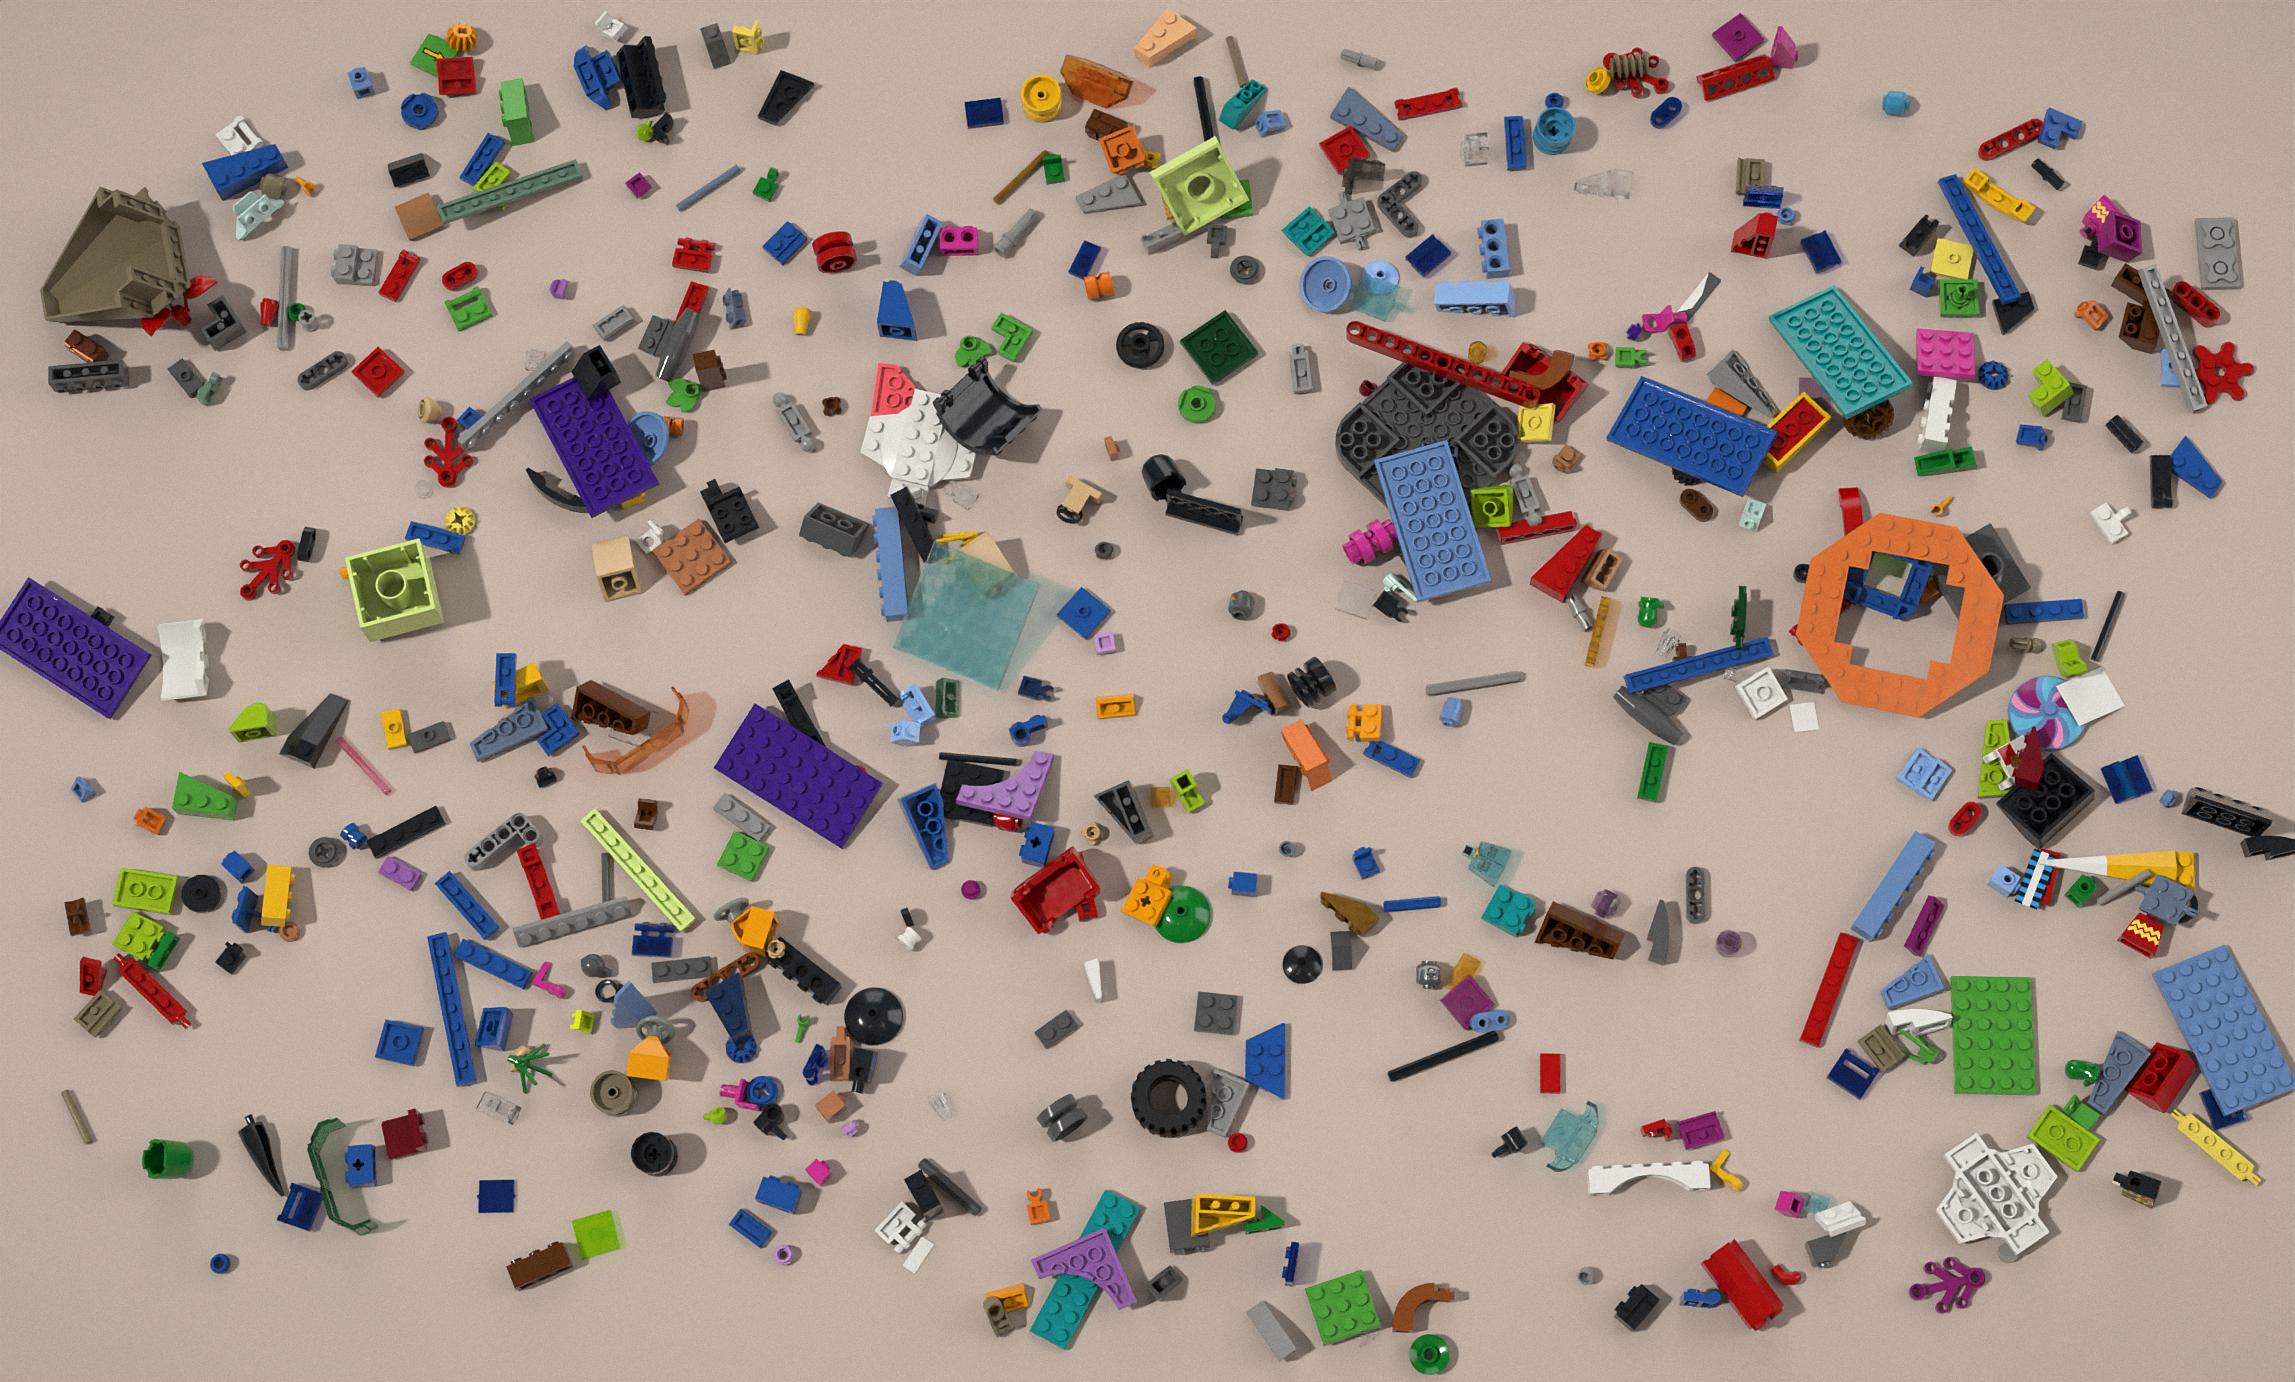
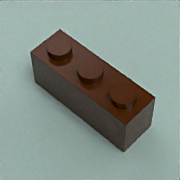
M2125 263L2111 286L2144 307L2151 308L2138 270ZM2165 287L2166 293L2170 300L2174 292L2170 291Z
M715 349L693 354L695 370L703 392L724 388V381L727 380V375L721 356L716 355Z
M556 1241L549 1244L545 1250L540 1251L538 1249L529 1253V1257L512 1260L511 1264L506 1267L514 1288L520 1291L574 1267L565 1244Z

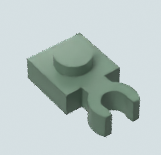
M213 372L209 381L205 382L198 389L196 397L201 404L208 406L216 394V388L223 380L219 374Z

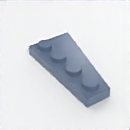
M1350 87L1347 88L1330 115V119L1345 127L1352 126L1356 133L1392 152L1395 151L1403 138V134Z
M534 696L529 698L522 706L517 707L509 716L501 719L493 728H489L470 743L478 762L549 731Z
M2117 1030L2087 1105L2105 1116L2148 1060L2151 1053Z

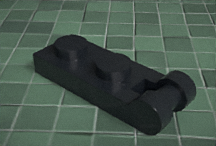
M2170 455L2150 456L2152 508H2159V506L2172 508ZM2158 494H2164V499H2159Z

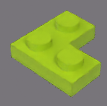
M495 162L476 183L473 191L479 192L503 184L511 175V172L498 162ZM509 203L498 206L497 208L503 211L509 205Z

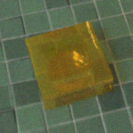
M1170 787L1151 788V808H1170Z

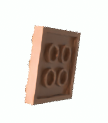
M697 519L652 550L685 596L732 564L700 519Z

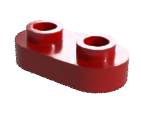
M464 262L447 271L442 276V283L447 290H456L473 281L478 275V270L472 262ZM468 271L472 272L470 275H466Z
M1975 802L1965 803L1948 824L1950 833L1954 836L1964 835L1980 817L1981 807ZM1971 810L1973 812V816L1968 815L1967 811ZM1955 824H1959L1961 829H1956Z

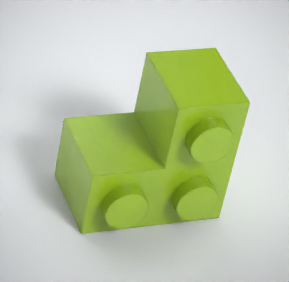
M2048 359L2032 370L2040 386L2028 396L2032 405L2044 417L2073 395L2074 392L2070 383Z

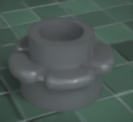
M1100 542L1096 545L1095 553H1097L1096 556L1099 559H1109L1112 556L1113 546L1111 544Z

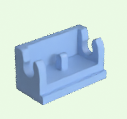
M916 683L900 693V697H898L911 720L920 724V729L936 720L934 712Z

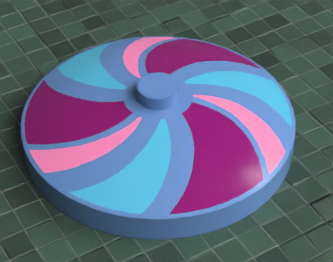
M2037 676L2026 680L2014 691L2008 704L2007 714L2010 727L2017 738L2022 735L2025 737L2026 733L2031 732L2032 727L2035 726L2040 750L2045 752L2064 749L2077 740L2085 724L2078 725L2056 687L2067 681L2054 676Z

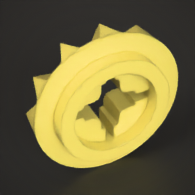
M459 506L452 508L446 514L444 522L448 531L465 535L473 529L475 517L468 508ZM457 515L460 518H464L462 519L463 526H461L458 522L454 523L457 521Z

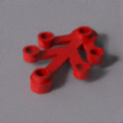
M1636 47L1632 50V52L1626 53L1625 55L1627 58L1629 54H1632L1635 58L1636 55H1634V53L1638 52L1640 53V56L1642 58L1643 51L1642 49ZM1608 53L1603 58V65L1609 71V60L1611 57L1613 59L1616 53ZM1652 55L1649 57V68H1656L1659 64V58ZM1651 60H1655L1656 63L1653 64V63H1651L1650 61H1651ZM1632 72L1628 76L1632 89L1631 95L1635 98L1640 97L1643 91L1642 87L1638 85L1636 78L1653 85L1654 91L1657 94H1665L1669 87V83L1665 78L1657 79L1646 73L1643 74V77H1640L1639 72H1637L1635 78H1633ZM1615 73V87L1622 90L1626 86V80L1623 77L1619 78L1618 74ZM1621 81L1623 85H1618L1617 82ZM1638 89L1640 92L1635 93L1634 90Z
M447 416L441 421V426L445 431V452L437 445L433 438H427L424 442L428 450H432L444 461L443 469L436 463L433 456L428 455L424 458L426 467L432 468L438 474L439 484L446 488L452 487L456 483V475L465 467L473 465L472 457L464 455L461 461L452 468V462L464 450L460 446L453 450V432L457 429V422L451 416ZM449 424H453L452 428H447ZM429 442H434L432 446H428ZM429 459L433 460L431 464H427ZM465 459H470L469 463H464ZM446 477H451L449 481H445Z
M282 540L275 547L263 548L257 545L252 549V553L256 558L275 554L271 560L255 562L242 560L240 562V568L244 572L262 569L250 584L241 587L240 594L245 600L251 601L257 596L256 588L269 574L270 583L268 584V590L272 594L280 592L277 565L281 560L283 561V569L280 571L282 578L290 580L293 577L290 557L295 553V545L290 540ZM288 546L286 551H282L283 547ZM257 550H262L260 554H256ZM244 564H249L248 568H243ZM286 571L290 572L288 576H284ZM272 586H277L276 590H271ZM246 589H250L249 593H244Z

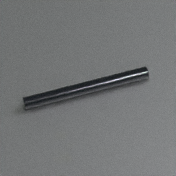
M2122 591L2116 592L2091 656L2093 661L2097 662L2099 660L2123 599L2124 593Z
M939 753V760L1016 766L1015 758Z

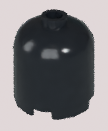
M1164 454L1154 455L1143 464L1142 476L1155 501L1165 499L1167 502L1168 489L1182 493L1181 489L1184 485L1186 486V480L1170 456Z

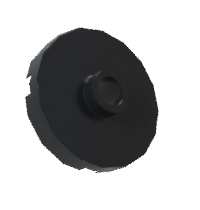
M196 875L184 884L181 891L182 901L193 912H209L220 901V886L210 876ZM203 890V894L198 896V892Z

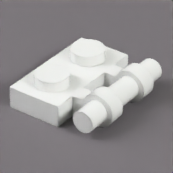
M901 1201L874 1231L888 1245L896 1240L899 1244L894 1250L900 1254L910 1246L909 1243L916 1236H920L921 1230L926 1224L920 1220L915 1225L912 1220L916 1217V1214ZM906 1227H909L911 1231L902 1238L899 1234Z

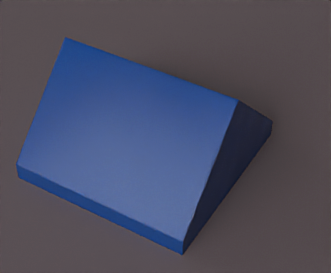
M483 1008L474 1046L505 1052L513 1013L509 1008Z

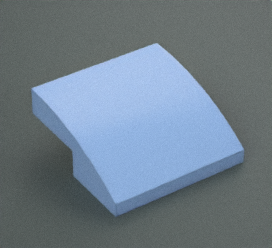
M1918 747L1914 750L1896 779L1915 793L1932 801L1952 769L1938 758H1932Z

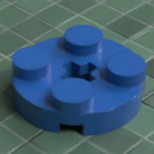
M426 93L411 94L401 104V115L404 122L418 130H424L430 126L439 114L435 100ZM424 108L421 114H416V109Z

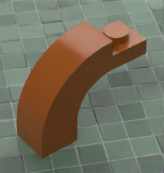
M1558 349L1554 350L1550 366L1542 374H1530L1513 369L1510 370L1509 377L1523 383L1527 382L1526 384L1536 387L1539 391L1550 388L1561 382L1569 373L1575 354Z
M1425 1283L1412 1288L1405 1293L1396 1306L1392 1322V1332L1412 1333L1413 1316L1419 1306L1427 1302L1453 1303L1454 1292H1450L1449 1288H1438V1291H1434V1283Z

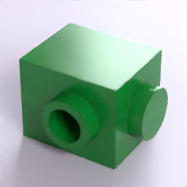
M2082 874L2064 896L2080 908L2098 886L2095 885L2096 883L2091 877Z

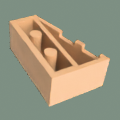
M1167 8L1135 46V58L1151 67L1169 56L1168 54L1183 47L1188 41L1196 39L1197 28Z

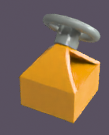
M742 897L726 903L714 913V919L717 921L728 919L736 940L745 952H753L756 955L766 957V947L773 940L779 923L775 912L751 906L742 913L749 904V900Z
M644 1017L636 1025V1033L643 1041L629 1052L626 1076L666 1081L670 1075L672 1055L664 1044L673 1039L675 1029L668 1020L662 1017ZM648 1022H658V1023H661V1024H663V1025H662V1026H656V1025H651V1024H649ZM642 1027L647 1029L646 1035L642 1032ZM669 1030L668 1036L662 1039V1033Z

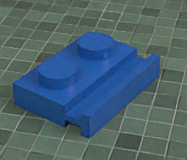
M787 221L762 247L763 250L783 266L808 239Z

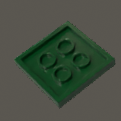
M1226 310L1180 340V344L1212 385L1258 355V351Z

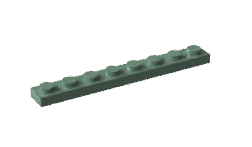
M575 159L437 205L436 208L444 225L581 179L583 175Z

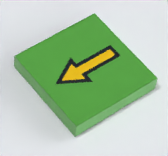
M428 33L410 63L412 66L437 77L436 58H457L461 50L457 52L456 49H450V45L446 41Z

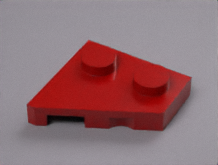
M843 644L837 650V653L827 661L828 663L817 672L816 676L852 686L855 674L847 669L858 657H861L862 648Z

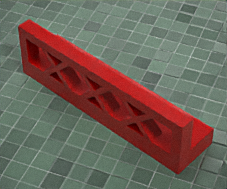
M1763 54L1698 75L1696 78L1697 83L1702 86L1704 100L1708 101L1773 80L1775 76L1771 58ZM1767 67L1769 76L1762 78L1758 76L1760 70ZM1750 73L1753 75L1749 82L1743 83L1741 81L1744 74ZM1732 78L1735 80L1731 88L1723 87L1728 79ZM1712 84L1718 86L1715 93L1708 94L1707 86Z
M1572 511L1542 516L1541 525L1531 527L1527 520L1511 522L1509 527H1497L1501 545L1572 532L1576 530L1577 521L1576 518H1573Z

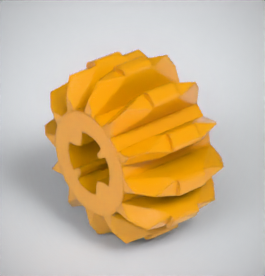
M460 22L458 25L452 24V27L448 28L447 44L450 45V49H456L457 52L459 50L464 53L466 50L471 51L477 44V31L474 30L473 26L468 27L467 23L465 25H462Z

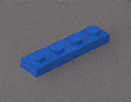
M2082 599L2004 605L2006 625L2079 620L2084 618Z
M450 871L435 883L485 941L500 928Z
M465 939L461 941L454 954L455 958L524 990L533 973Z

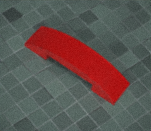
M1858 487L1838 488L1844 536L1863 524Z
M535 843L517 849V854L525 871L541 920L560 915L549 878Z

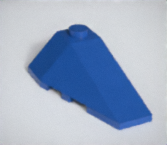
M936 783L897 798L930 869L932 870L948 863L944 804Z

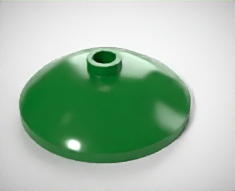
M1189 886L1168 888L1173 894L1156 926L1157 932L1166 940L1174 943H1188L1196 940L1205 932L1210 921V907L1206 898L1198 890ZM1182 908L1185 912L1183 914H1179L1177 910Z

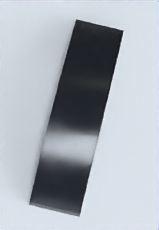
M529 467L526 469L534 487L548 501L572 512L588 513L580 497L574 495L571 500L565 498L545 486L546 480L544 476Z
M788 679L773 687L772 690L792 727L826 747L790 680Z

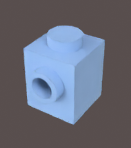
M902 720L891 724L890 743L905 747L919 743V723Z
M2000 864L1987 885L2008 897L2010 893L2015 894L2020 884L2017 882L2021 877Z

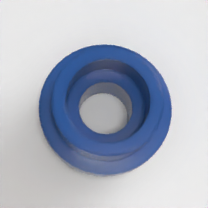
M1551 93L1545 99L1547 108H1562L1564 103L1563 97L1558 93Z
M225 1254L215 1255L210 1262L212 1271L217 1274L227 1272L231 1265L229 1257ZM224 1261L223 1267L219 1268L218 1263Z

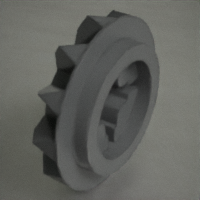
M1247 255L1237 257L1230 266L1231 276L1237 283H1252L1258 278L1260 272L1258 262L1253 257ZM1241 265H1242L1245 269L1250 268V269H1248V275L1245 274V272H1242V273H1241V271H1242Z
M321 837L311 844L309 858L316 866L324 868L332 866L335 861H338L340 854L339 845L332 838ZM321 847L325 848L326 850L330 849V851L327 853L328 858L324 857L323 855L320 856V854H322Z

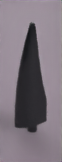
M252 1114L247 1115L245 1120L248 1125L239 1130L238 1134L251 1159L264 1178L281 1197L285 1196L276 1171L270 1139L262 1122H255Z

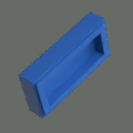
M741 1208L729 1223V1226L760 1249L773 1233Z

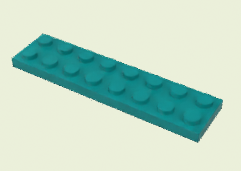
M1105 1189L1079 1239L1105 1228L1117 1254L1141 1208ZM1059 1275L1029 1331L1066 1350L1099 1286L1079 1276Z

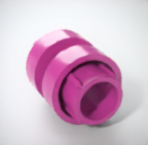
M1376 519L1366 525L1368 531L1362 533L1358 529L1348 535L1350 541L1343 544L1342 547L1353 565L1359 561L1366 565L1375 559V552L1380 551L1381 554H1385L1393 549L1392 543L1397 541L1398 538L1395 527L1389 519L1383 523Z

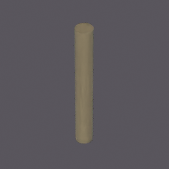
M1228 36L1226 37L1228 49L1239 86L1243 88L1246 85L1244 73L1233 37Z
M64 1090L61 1094L85 1145L92 1142V1139L69 1090Z

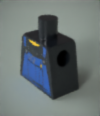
M854 1047L848 1076L849 1079L854 1080L852 1092L863 1094L865 1082L871 1083L878 1052ZM861 1068L864 1069L863 1076L859 1075V1070Z

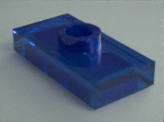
M1084 240L1068 271L1069 274L1084 280V277L1089 275L1101 251V247Z

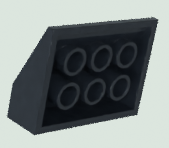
M2052 753L2043 760L2044 772L2038 791L2015 785L1996 802V805L2023 837L2038 850L2094 800L2095 790Z
M2199 787L2191 788L2188 791L2181 813L2249 837L2260 836L2273 821L2269 813L2264 812L2260 807H2249L2244 805L2242 801H2231L2225 799V796L2221 794H2210L2205 789Z

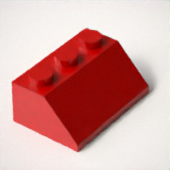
M2156 1042L2150 1050V1057L2124 1090L2149 1108L2165 1113L2197 1065L2186 1052Z

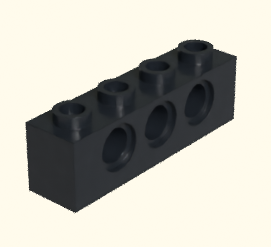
M779 937L777 940L785 944V953L782 957L774 959L769 957L768 952H766L767 963L774 969L780 968L783 971L782 975L788 980L794 979L798 982L797 986L806 993L808 990L812 993V998L819 1004L823 1002L828 1005L842 988L841 984L782 937ZM785 957L792 958L790 964L785 965L782 963ZM800 969H807L806 975H797ZM816 980L822 981V985L819 988H814L812 985Z

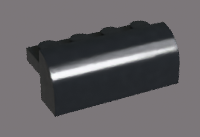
M644 36L637 45L624 44L616 55L631 118L657 116L665 111L666 93L663 89V80L660 76L659 63L656 60L655 46L652 43L651 36Z

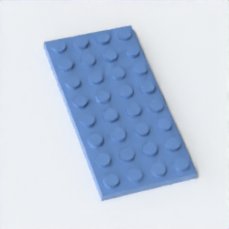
M1445 440L1374 460L1417 603L1491 583L1490 574L1448 441Z
M2226 945L2204 952L2152 974L2224 1117L2295 1089V1079Z

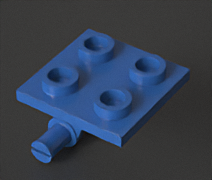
M1243 689L1241 692L1236 690V696L1227 713H1224L1222 716V720L1225 724H1231L1252 705L1271 716L1273 711L1270 709L1269 703L1259 698L1256 701L1249 692Z
M243 886L242 891L239 892L237 898L238 905L232 914V923L244 933H248L252 917H262V912L254 911L258 896L247 886ZM268 926L267 931L275 933L276 926Z

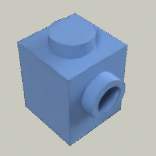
M365 67L355 68L347 72L357 99L375 93Z

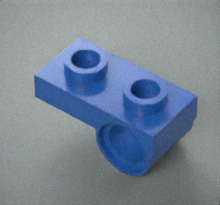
M1035 715L1024 723H1014L1009 728V733L1014 743L1019 747L1027 746L1031 740V733L1048 727L1045 715ZM1019 733H1025L1027 735L1022 740L1016 738V736Z

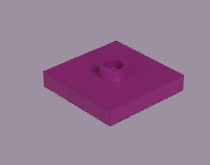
M1741 13L1712 33V37L1735 62L1764 41V38Z
M1469 974L1440 999L1441 1003L1464 1030L1471 1027L1470 1020L1474 1014L1486 1012L1495 1005Z

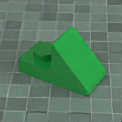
M1262 1205L1263 1221L1252 1219L1247 1224H1244L1245 1235L1285 1228L1284 1221Z

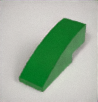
M1972 446L1952 450L1951 448L1914 457L1918 476L1941 475L1977 468Z

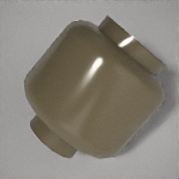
M268 173L266 176H262L259 190L262 191V195L265 194L269 198L279 199L281 194H286L288 184H284V177Z

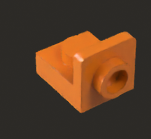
M2095 300L2081 302L2077 306L2078 310L2074 313L2076 318L2082 317L2093 330L2098 329L2109 316Z
M144 807L142 810L138 809L133 819L136 820L134 825L157 835L166 817L148 807Z

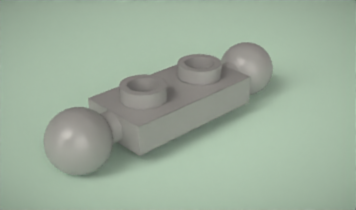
M781 392L776 393L773 396V403L775 406L780 407L776 412L795 443L801 440L800 445L803 451H813L815 441L807 437L812 434L811 430L793 401L787 404V396Z
M1513 463L1509 466L1508 473L1511 477L1515 478L1510 480V485H1513L1514 496L1522 516L1529 514L1527 518L1529 526L1541 525L1542 516L1536 513L1540 511L1541 507L1528 475L1522 476L1523 467L1519 463Z

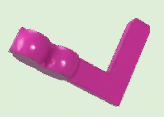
M545 961L532 981V985L547 991L551 995H556L559 999H564L567 992L562 987L542 980L550 967V963Z

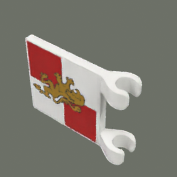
M2023 735L1983 756L1986 764L1998 758L2007 774L2008 779L1998 784L2001 791L2015 784V777H2012L2015 765L2019 766L2021 761L2018 760L2021 748L2025 749L2026 746Z

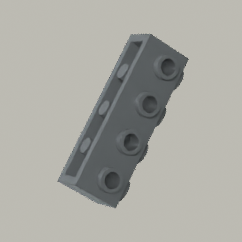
M123 359L48 366V384L57 393H66L70 390L85 391L91 388L96 390L104 389V387L121 388L123 385H129V367Z

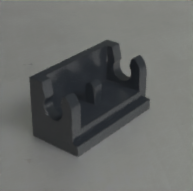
M1927 214L1920 219L1899 244V247L1913 257L1933 235L1939 224L1936 219L1930 222Z

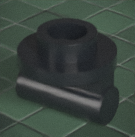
M546 766L538 769L534 776L539 788L557 781L552 768H547Z

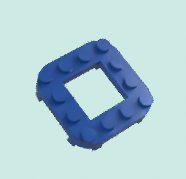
M1872 551L1870 566L1876 551ZM1883 553L1912 564L1900 597L1864 585L1869 570L1849 566L1844 591L1849 602L1853 605L1859 604L1893 616L1892 619L1900 620V618H1906L1916 611L1931 573L1933 562Z

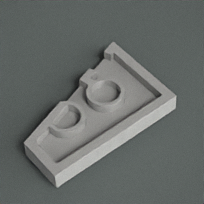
M1125 173L1075 196L1083 214L1104 212L1114 208L1125 209L1128 206H1142Z
M1214 1069L1207 1130L1227 1138L1251 1085L1248 1082Z

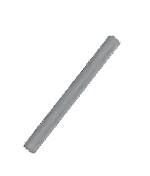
M282 246L277 336V348L279 350L288 349V308L290 306L292 249L290 246Z

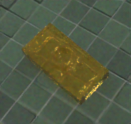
M1463 953L1444 987L1452 990L1468 974L1473 977L1481 962Z

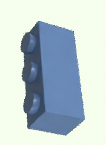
M928 214L920 220L900 263V268L913 275H916L922 269L943 222Z

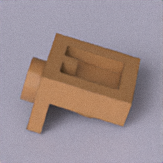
M1565 444L1558 455L1553 457L1552 464L1559 472L1568 474L1580 459L1581 454Z

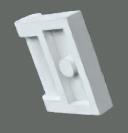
M243 116L236 117L230 125L215 134L231 155L258 149L263 145V141L257 138L245 123L246 120ZM241 128L250 139L251 144L249 146L236 132L237 129Z

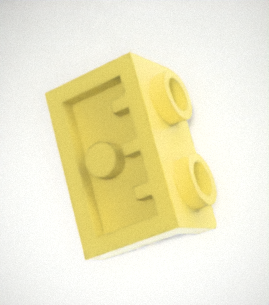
M754 21L752 30L745 26H734L732 34L736 50L757 55L759 48H762L764 43L759 22Z

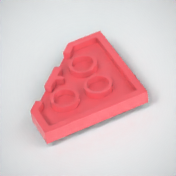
M878 363L871 416L899 414L911 405L914 391L917 388L903 374L898 365Z

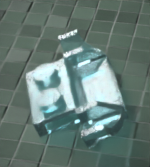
M1588 1101L1584 1114H1579L1578 1117L1561 1108L1540 1141L1543 1145L1554 1150L1556 1155L1553 1162L1548 1163L1546 1167L1555 1172H1561L1579 1162L1598 1132L1599 1116L1596 1104Z

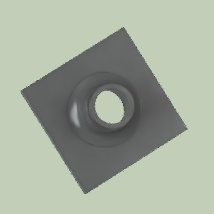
M1991 523L1965 537L2004 594L2002 605L2031 588ZM1933 562L1930 575L1959 620L1965 588L1947 585L1946 581L1950 565Z

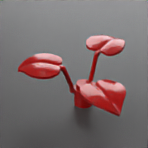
M205 275L193 277L190 279L191 286L183 292L184 306H173L170 303L171 312L168 308H164L152 318H142L141 324L143 329L152 337L155 331L164 325L170 317L180 327L187 326L192 320L188 313L190 309L187 299H194L218 282Z

